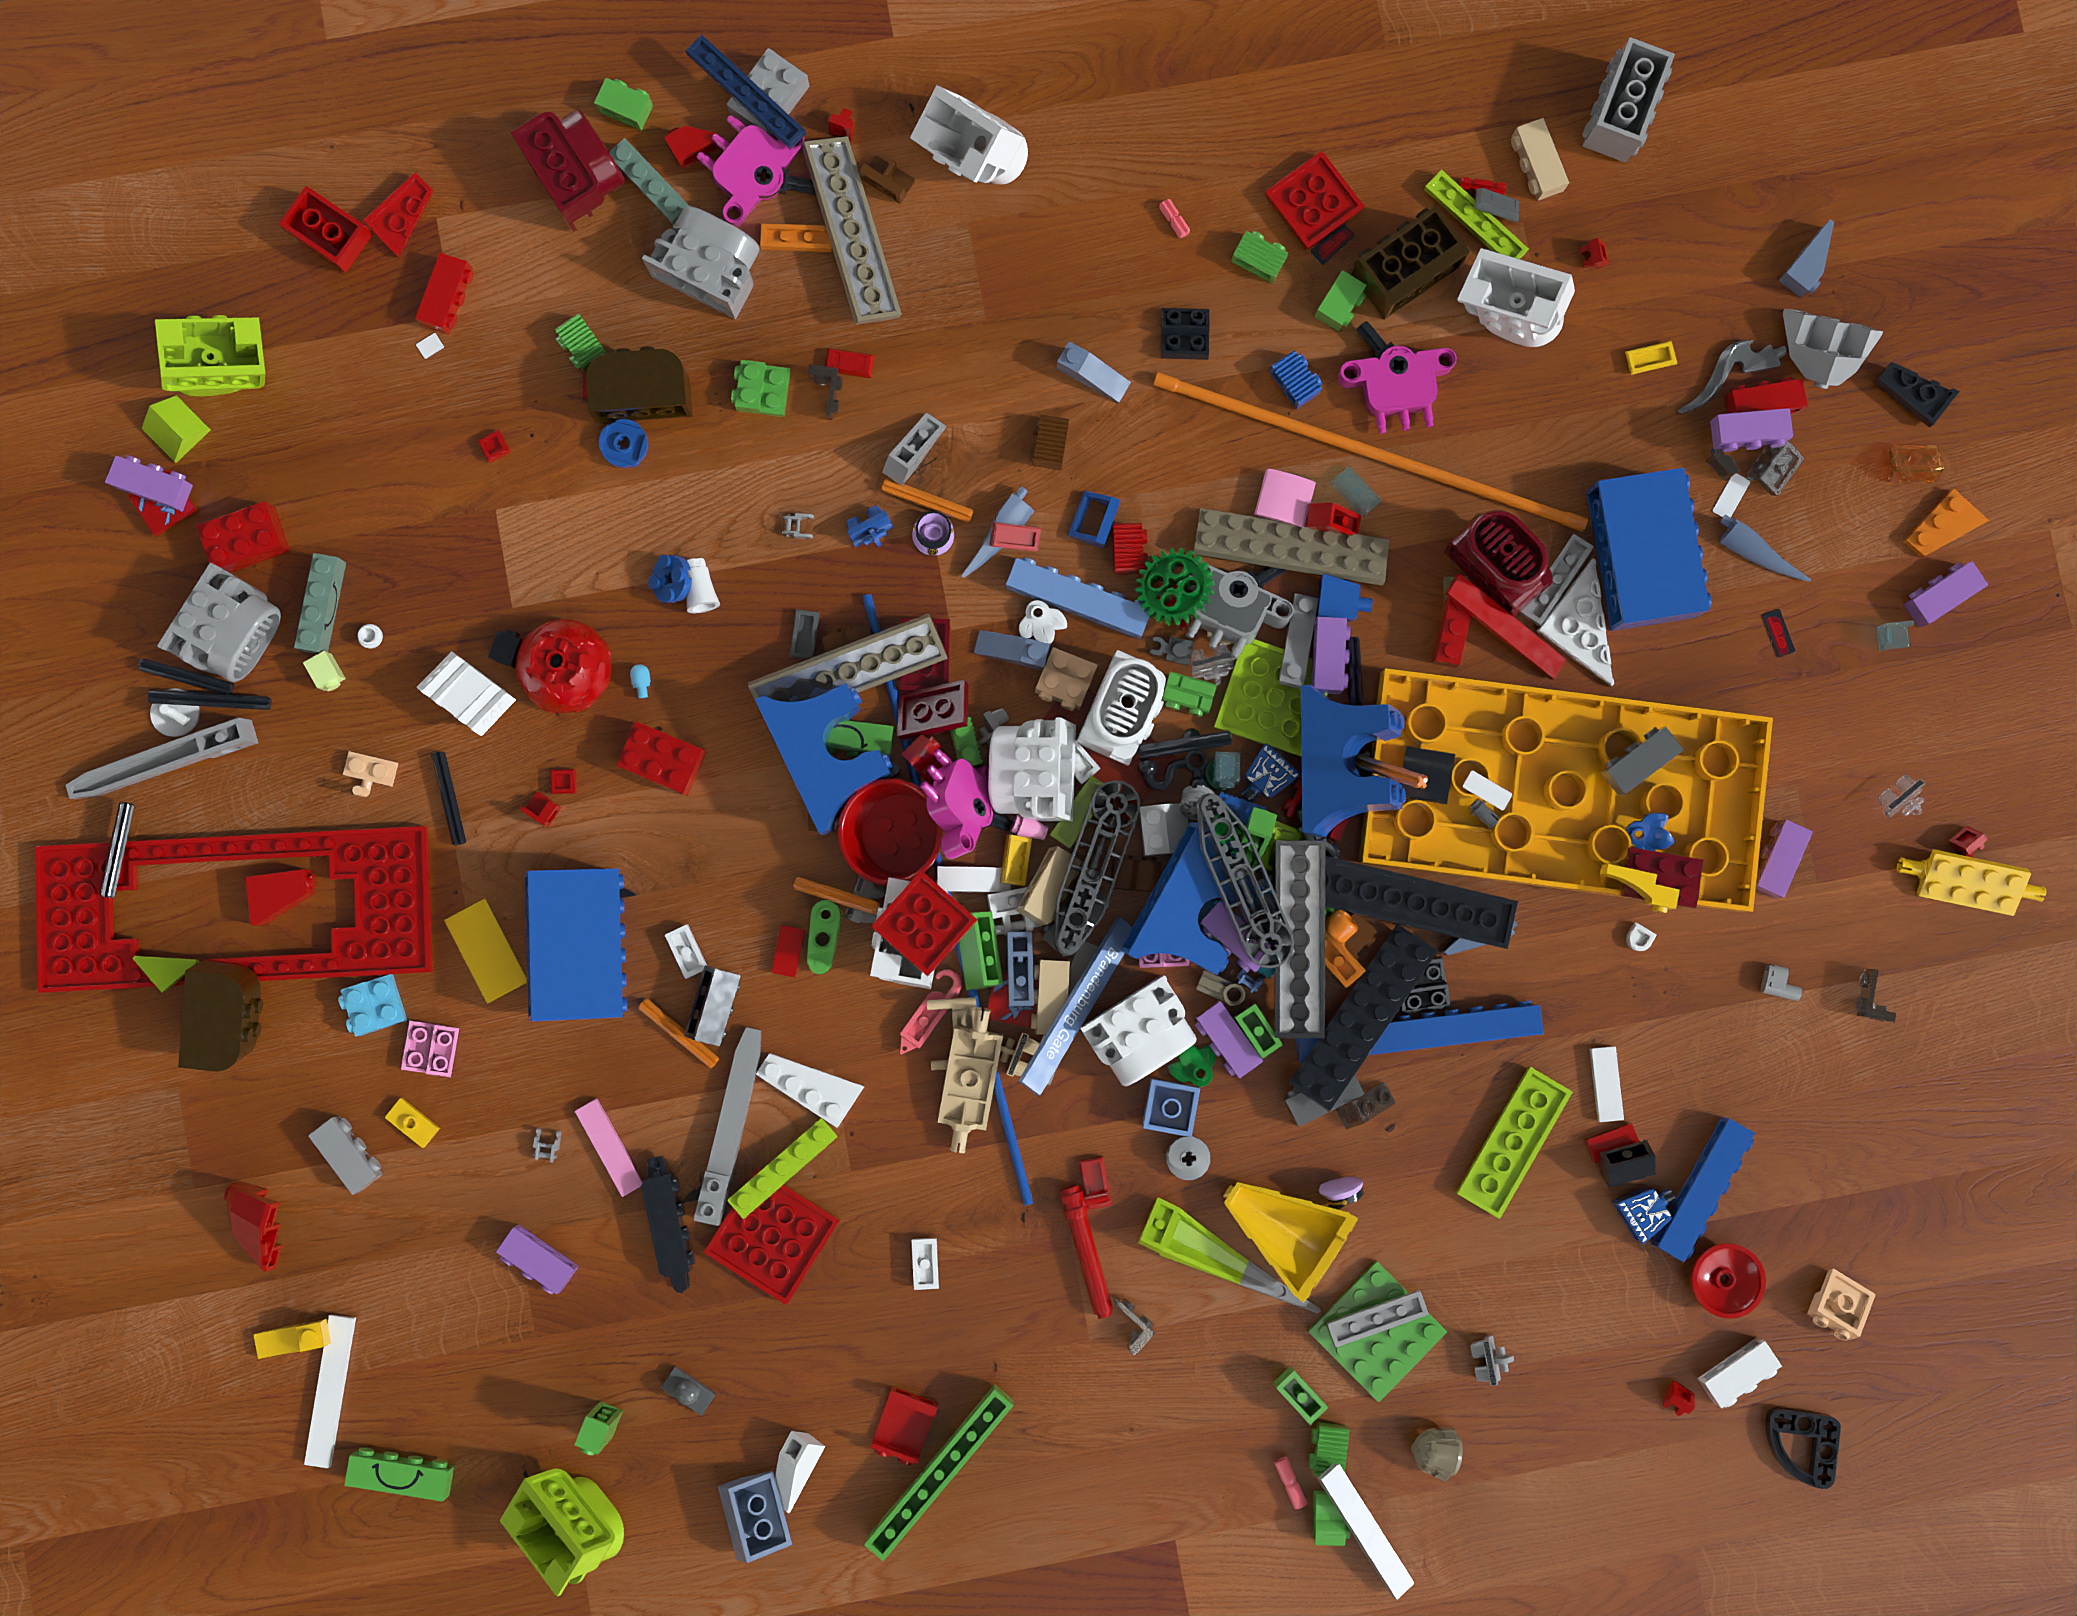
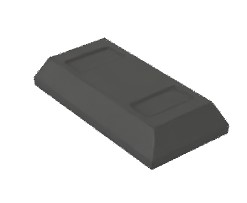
M1484 188L1476 189V209L1518 223L1519 200Z
M795 611L789 657L801 659L814 657L820 612Z

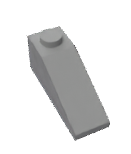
M926 413L888 455L882 473L902 486L944 431L946 425Z

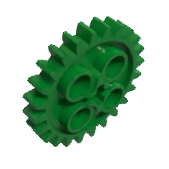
M1171 548L1169 555H1166L1161 550V558L1152 555L1154 562L1152 564L1147 561L1145 562L1148 568L1147 571H1139L1143 578L1136 579V582L1141 586L1135 589L1137 594L1141 595L1137 600L1140 604H1143L1141 608L1144 612L1148 611L1147 615L1151 619L1156 616L1155 620L1159 624L1163 619L1167 626L1171 624L1172 620L1179 626L1181 619H1184L1188 624L1189 616L1192 615L1195 619H1198L1196 612L1198 610L1205 612L1202 606L1203 603L1211 604L1207 595H1214V591L1209 588L1215 585L1213 579H1209L1213 576L1211 570H1207L1209 565L1207 562H1202L1203 559L1200 555L1194 558L1195 554L1192 550L1187 555L1183 548H1180L1178 554ZM1184 567L1180 574H1174L1176 568ZM1164 581L1160 588H1154L1156 582ZM1174 584L1178 586L1175 590L1172 588ZM1192 585H1196V586H1197V588H1196V590H1195L1194 592H1192V593H1187V592H1186L1187 589H1188L1190 586H1192ZM1170 600H1177L1174 606L1166 607Z

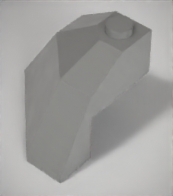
M1784 308L1783 311L1790 358L1804 377L1813 380V385L1820 388L1828 389L1829 385L1839 386L1855 374L1883 333V331L1865 325L1839 322V319L1822 315L1817 316L1801 310Z

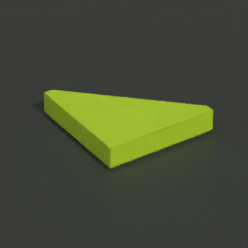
M135 956L133 958L162 993H165L183 978L185 970L199 963L198 960L145 956Z

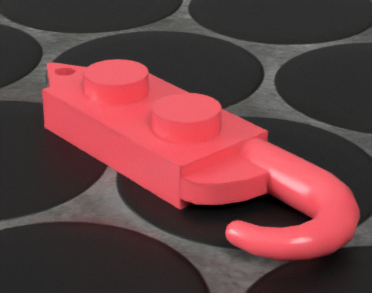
M950 969L942 970L935 976L936 979H940L942 976L951 977L953 979V986L946 995L937 991L927 995L900 1033L902 1036L900 1054H904L917 1047L920 1049L948 1010H927V1000L955 999L960 993L962 980L955 971ZM903 1046L907 1047L906 1051L903 1050Z

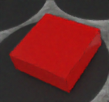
M499 429L477 440L489 463L511 453Z
M575 769L550 770L552 795L577 794Z

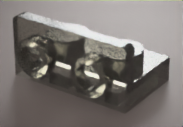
M1789 441L1784 446L1771 448L1770 444L1766 445L1757 461L1751 465V469L1746 477L1749 480L1758 481L1770 495L1778 496L1804 460V457Z

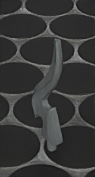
M1743 340L1731 344L1721 353L1704 390L1691 403L1677 410L1678 415L1693 411L1710 402L1720 391L1734 363H1739L1742 366L1741 373L1743 374L1774 369L1781 365L1779 358L1787 354V349L1785 346H1781L1774 350L1770 344L1759 353H1754L1750 349V344L1753 340Z

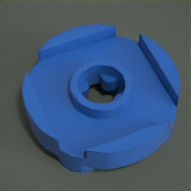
M616 420L611 425H607L600 434L599 447L602 455L615 467H637L648 451L649 444L646 433L632 420ZM628 438L629 447L621 450L618 442Z
M661 555L658 558L652 575L648 579V586L650 589H653L658 600L664 603H674L686 598L692 584V578H688V570H691L689 563L686 559L677 555Z

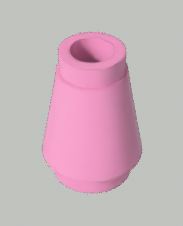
M1016 814L1010 831L1015 833V836L1044 840L1048 827L1036 820L1024 818L1020 814Z

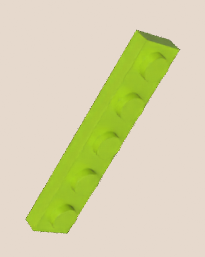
M1443 170L1424 188L1432 198L1492 252L1520 260L1529 250L1490 213L1476 209L1475 199Z
M821 1118L727 1201L742 1219H745L838 1136Z

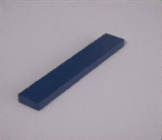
M702 34L685 50L689 58L789 150L805 136L806 130Z

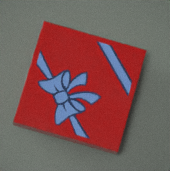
M167 469L164 473L170 475L171 470ZM133 494L128 495L152 533L157 537L198 510L190 497H188L183 512Z
M1002 972L1003 984L994 986L991 990L987 1008L991 1010L989 1019L1031 1028V1016L1036 1014L1037 1004H1034V1006H1009L1007 973ZM1033 979V989H1037L1038 980Z

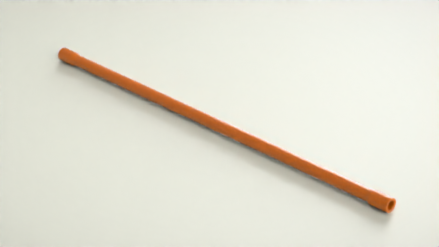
M1161 372L1157 373L1153 384L1159 388L1190 396L1561 523L1563 526L1581 532L1585 530L1588 518L1571 512H1564L1180 381L1178 378Z

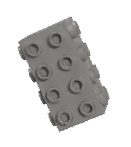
M1631 37L1622 49L1618 48L1614 58H1611L1606 70L1608 74L1599 88L1598 94L1600 96L1591 109L1590 115L1592 117L1590 122H1587L1583 130L1582 137H1585L1582 146L1627 163L1631 156H1636L1639 148L1643 147L1647 139L1648 133H1646L1648 125L1650 126L1656 114L1654 109L1663 96L1664 90L1662 88L1672 72L1670 66L1675 54Z

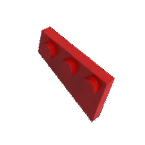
M415 172L363 221L399 258L434 191Z

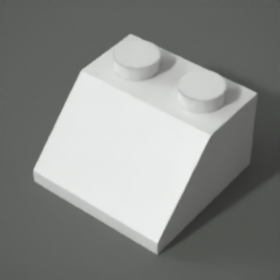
M1180 803L1140 807L1139 822L1144 856L1173 854L1189 825L1188 818L1181 814L1179 810Z

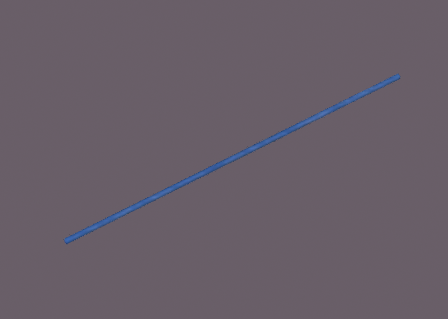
M872 594L864 595L862 598L873 635L881 632ZM893 679L885 682L898 730L899 696ZM900 739L903 752L911 745L910 739ZM906 760L912 784L922 789L920 787L922 782L919 773ZM940 852L933 863L936 876L938 875V866L944 867ZM958 942L955 948L964 978L960 945ZM977 989L967 990L969 998L976 997V1007H981ZM997 1068L993 1091L1023 1204L1029 1205L1033 1203Z

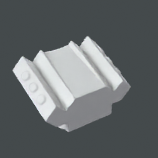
M452 651L417 686L422 693L445 708L480 736L516 700Z

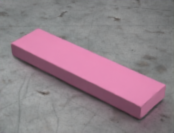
M595 1099L576 1110L577 1117L621 1196L623 1197L641 1187L644 1181L599 1100Z

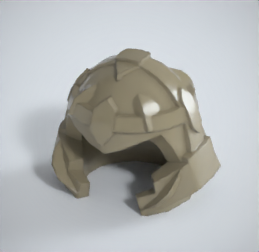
M1452 1427L1431 1428L1423 1431L1416 1438L1414 1443H1412L1411 1452L1417 1466L1427 1474L1430 1473L1433 1477L1446 1482L1459 1471L1463 1454L1462 1440Z

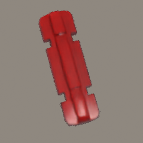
M1461 177L1459 186L1466 192L1472 190V193H1476L1477 188H1484L1501 195H1505L1506 184L1504 182L1494 183L1490 180L1476 178L1471 180L1469 177Z

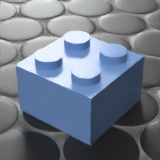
M1150 1078L1142 1128L1192 1137L1200 1088Z

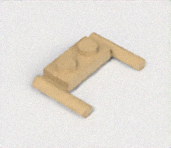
M976 997L927 1000V1010L952 1009L953 1031L954 1026L972 1028ZM948 1060L931 1061V1071L947 1070Z

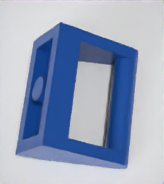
M1084 491L1068 536L1104 549L1121 500L1107 495ZM1091 500L1108 506L1097 537L1079 533Z

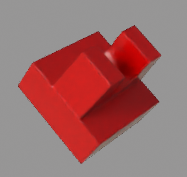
M843 108L839 116L832 113L829 119V134L835 137L848 136L850 143L854 137V122L850 118L852 115L851 110Z
M1601 239L1589 240L1588 244L1580 248V252L1583 255L1591 254L1589 260L1583 261L1585 268H1602L1609 265L1605 242Z
M1966 825L1949 842L1961 855L1974 857L1972 853L1976 849L1982 850L1987 838L1984 833Z
M1673 1380L1668 1386L1662 1406L1668 1408L1673 1404L1676 1406L1675 1414L1677 1416H1681L1684 1413L1689 1415L1695 1409V1393Z

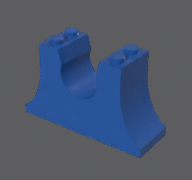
M845 683L820 696L797 702L777 701L764 695L755 699L819 834L826 835L833 832L839 813L851 796L856 794V791L871 784V782L893 776L890 770L894 766L886 753L882 754L879 750L862 753L857 758L847 761L838 760L830 753L828 738L832 729L843 721H849L861 711L859 704L862 703V700L855 687L850 688Z
M1301 685L1303 833L1314 837H1326L1337 824L1356 814L1378 810L1402 809V803H1405L1406 793L1401 784L1389 778L1375 775L1361 777L1356 768L1357 754L1366 743L1374 740L1387 741L1401 736V729H1404L1405 723L1404 716L1400 711L1389 704L1367 706L1339 704L1331 701L1324 692L1312 685Z
M1189 823L1120 951L1136 959L1156 953L1176 955L1208 972L1218 975L1219 971L1222 972L1226 968L1229 961L1227 959L1229 953L1218 942L1206 938L1198 925V914L1201 907L1210 899L1221 898L1201 852L1198 823ZM1205 837L1206 852L1209 858H1211L1216 853L1209 837ZM1219 860L1211 862L1218 880L1221 881L1226 878ZM1243 877V878H1245L1246 884H1247V886H1248V888H1249V891H1250L1251 895L1253 896L1254 906L1258 907V903H1257V901H1256V899H1255V896H1254V894H1253V892H1252V889H1251V887H1250V885H1249V882H1248V880H1247L1246 877ZM1236 880L1247 908L1252 909L1250 903H1247L1246 897L1241 888V885H1239L1238 880ZM1229 884L1221 885L1228 903L1236 901Z

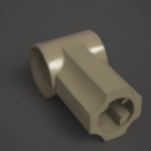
M1204 970L1196 990L1232 1006L1241 1004L1245 998V992L1241 985ZM1235 987L1241 991V997L1237 1001L1228 999L1227 991L1230 988Z

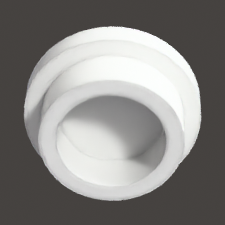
M367 624L360 628L358 641L362 646L371 649L379 646L382 642L383 634L379 627Z

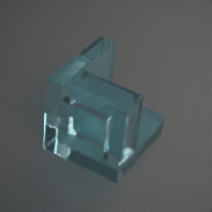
M1914 620L1885 623L1876 627L1880 651L1909 647L1907 628L1914 625Z

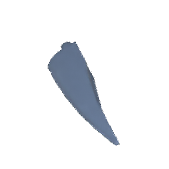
M1020 486L1015 494L1012 493L996 514L994 522L1024 525L1028 521L1034 510L1022 501L1028 492L1024 487ZM993 523L981 548L961 577L965 578L1002 549L990 546Z
M1726 514L1722 517L1720 523L1726 526L1727 530L1721 537L1720 544L1725 545L1729 550L1771 571L1792 578L1811 581L1809 577L1782 559L1753 529L1737 518L1733 520Z

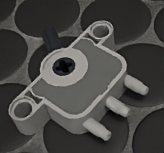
M1209 565L1207 570H1211L1213 576L1209 579H1213L1215 585L1209 588L1214 591V595H1207L1211 604L1203 603L1202 606L1205 612L1198 610L1196 612L1198 619L1191 615L1192 621L1186 635L1188 638H1193L1199 627L1213 633L1208 644L1212 649L1216 648L1221 637L1235 644L1232 648L1231 657L1236 659L1242 652L1244 645L1250 644L1255 639L1262 622L1278 629L1286 627L1293 615V605L1288 600L1263 590L1265 584L1283 574L1286 569L1267 566L1254 575L1251 571L1248 573L1242 571L1226 573ZM1192 585L1188 589L1195 591L1197 586ZM1277 611H1281V612H1283L1286 616H1285V617H1281V616L1277 615L1276 612H1277Z

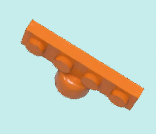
M1336 910L1325 920V965L1347 988L1366 970L1345 947V942L1357 932L1358 927L1349 914L1343 910Z

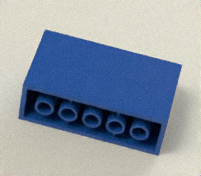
M1684 468L1597 481L1586 491L1611 631L1692 619L1710 611L1712 599L1706 589L1707 572L1702 568L1703 550L1701 545H1698L1697 535L1699 529L1692 513L1694 511V501L1689 497L1690 479L1688 474H1685Z
M619 868L527 871L525 873L528 1021L623 1017V1012H627V998L622 997V987H626V972H622L621 963L626 961L625 948H621V938H625V924L620 923V914L624 913V899H620L619 890L624 887L623 874H619Z

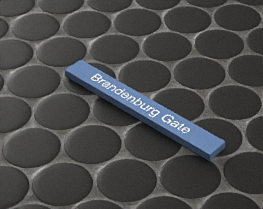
M1116 917L1018 1080L1035 1095H1041L1124 955V952L1120 951L1132 926L1121 917Z

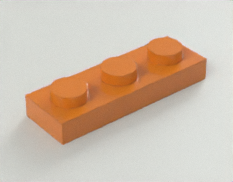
M761 224V250L833 252L827 229L824 225Z

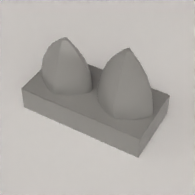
M859 876L853 894L874 900L884 897L886 891L883 885L870 882ZM847 907L844 918L857 923H873L877 917V914L873 915L851 907Z

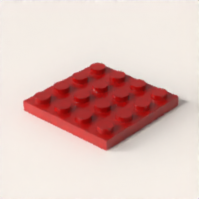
M756 1168L749 1181L761 1171L760 1168ZM783 1184L745 1219H742L732 1207L704 1253L787 1305L840 1219Z

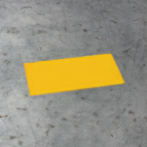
M486 899L444 920L487 1004L527 983V978Z

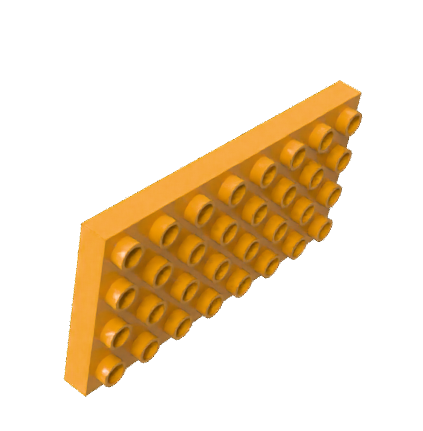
M1387 668L1380 672L1377 705L1389 704L1400 711L1404 716L1405 724L1404 729H1401L1400 737L1387 741H1372L1370 758L1403 768L1406 746L1453 753L1455 754L1447 805L1406 798L1405 803H1402V809L1364 812L1359 864L1622 897L1623 883L1600 875L1601 866L1612 864L1625 867L1628 848H1635L1631 844L1629 834L1625 831L1626 827L1631 822L1641 821L1649 813L1659 812L1668 815V820L1663 829H1666L1672 835L1674 843L1665 849H1655V852L1703 859L1697 907L1743 913L1753 912L1773 718ZM1666 726L1683 748V751L1628 793L1618 796L1601 774L1607 768L1605 764L1615 756L1621 758L1625 755L1624 749L1635 741L1639 744L1646 738L1643 735L1652 728L1660 729ZM1471 771H1475L1512 793L1504 810L1486 801L1485 805L1500 817L1499 822L1491 829L1476 815L1472 816L1470 814L1471 811L1468 809L1477 798L1481 801L1484 800L1463 788V784ZM1369 772V774H1368V777L1373 776V775L1379 776V777H1383V776H1380V775H1377V774H1374V773H1371V772ZM1640 830L1634 833L1635 837L1642 835Z

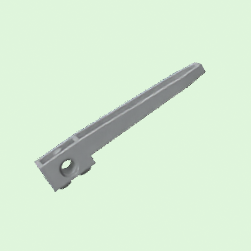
M236 718L86 772L66 784L69 799L96 797L207 758L220 757L259 742L252 720Z
M746 1027L735 1050L694 1221L716 1226L722 1223L761 1056V1030Z

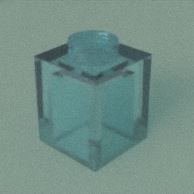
M1215 752L1213 783H1219L1220 788H1234V784L1240 782V752Z

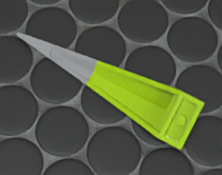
M1159 1197L1155 1200L1138 1241L1139 1244L1158 1252L1162 1257L1312 1312H1321L1320 1308L1310 1301L1306 1300L1304 1303L1300 1301L1287 1286L1236 1252L1181 1208Z

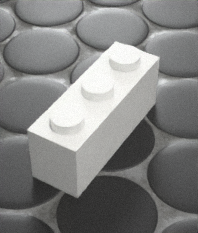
M1756 1337L1697 1378V1380L1715 1405L1720 1408H1727L1732 1406L1737 1401L1736 1398L1743 1393L1746 1394L1755 1390L1757 1383L1763 1379H1770L1775 1376L1777 1369L1782 1367L1767 1343Z

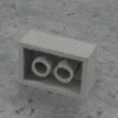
M769 48L747 76L788 114H790L810 87L807 74ZM731 97L726 104L730 115L737 118L745 126L754 125L760 127L773 137L771 132Z

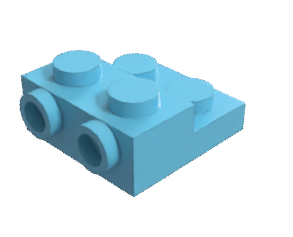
M393 974L341 990L342 995L338 998L339 1004L343 1010L347 1009L349 1019H346V1026L350 1033L355 1034V1037L407 1021Z

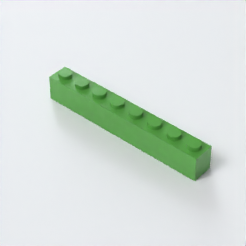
M996 1384L993 1385L868 1534L864 1545L882 1561L887 1558L1014 1406V1400Z

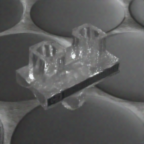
M1224 643L1216 645V648L1213 649L1214 656L1206 658L1204 650L1201 649L1192 651L1191 674L1193 678L1204 676L1205 681L1213 679L1214 683L1219 685L1221 684L1220 677L1228 675V670L1234 669V658L1231 657V652H1229Z
M1907 774L1903 775L1895 784L1903 792L1901 795L1896 796L1890 789H1887L1878 798L1885 808L1884 815L1891 818L1904 806L1905 808L1901 811L1904 816L1910 813L1916 816L1920 815L1923 811L1920 804L1924 802V799L1921 796L1915 800L1913 798L1922 792V787L1926 783L1922 779L1915 781Z

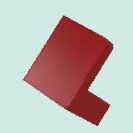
M536 792L527 807L522 806L520 810L541 825L549 827L562 807L542 793Z

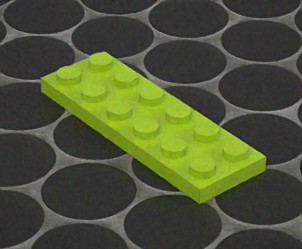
M1528 1066L1457 1189L1456 1194L1500 1219L1573 1092Z

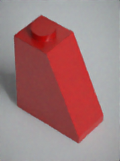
M301 869L245 877L251 926H264L314 895V888H316L317 882L315 875L312 874V870Z

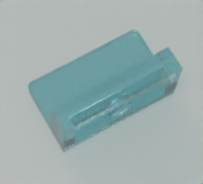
M1350 466L1331 482V485L1363 518L1382 501Z

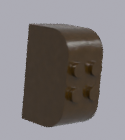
M651 346L641 347L640 350L636 351L620 348L616 349L615 352L597 356L588 366L586 373L588 412L597 424L614 423L619 419L641 421L693 416L689 376L680 359L671 351L654 349Z
M203 960L185 970L179 1068L215 1072L223 1071L243 1059L254 1049L257 1037H259L261 1032V1023L258 1020L259 1013H261L263 1008V999H260V981L250 968L240 964Z

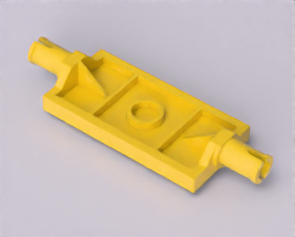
M1934 849L1927 860L1920 862L1901 857L1899 862H1902V864H1897L1898 873L1918 876L1919 886L1916 893L1920 897L2014 916L2021 898L2042 902L2044 897H2040V895L2046 896L2045 887L2027 884L2031 872L2026 868Z

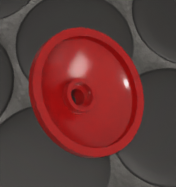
M1721 1243L1709 1247L1697 1258L1691 1273V1286L1696 1300L1706 1311L1721 1318L1734 1319L1749 1314L1759 1305L1766 1289V1275L1760 1260L1750 1250L1733 1243ZM1725 1274L1726 1280L1721 1283L1720 1276Z

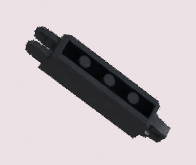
M657 1156L647 1159L648 1178L644 1180L641 1188L659 1274L664 1277L670 1276L674 1291L682 1294L691 1285L689 1272L693 1269L692 1265L695 1264V1255L693 1250H689L687 1240H690V1231L688 1225L684 1226L682 1216H685V1207L683 1201H679L677 1192L680 1191L679 1179L674 1177L673 1172L669 1173L664 1156Z

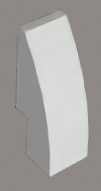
M938 866L937 884L940 887L948 888V892H1005L1011 890V884L1000 883L1002 868Z

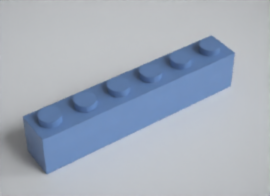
M1023 557L1022 560L1016 558L1006 583V589L1034 600L1044 601L1052 607L1139 640L1141 639L1149 616L1147 615L1148 611H1143L1141 608L1143 604H1140L1138 600L1134 602L1125 599V595L1112 591V594L1103 591L1102 586L1095 583L1086 585L1081 583V579L1074 575L1067 574V577L1058 574V570L1053 567L1045 566L1042 568L1036 566V562L1029 558Z

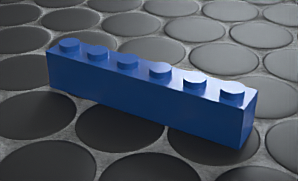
M1721 1117L1669 1211L1672 1217L1671 1220L1658 1231L1651 1243L1652 1245L1682 1262L1686 1258L1691 1257L1695 1249L1693 1245L1697 1238L1704 1234L1707 1227L1705 1223L1709 1216L1716 1212L1718 1208L1717 1202L1721 1194H1725L1730 1187L1729 1180L1732 1174L1740 1169L1742 1156L1745 1151L1750 1150L1754 1143L1752 1138L1755 1133L1730 1118Z

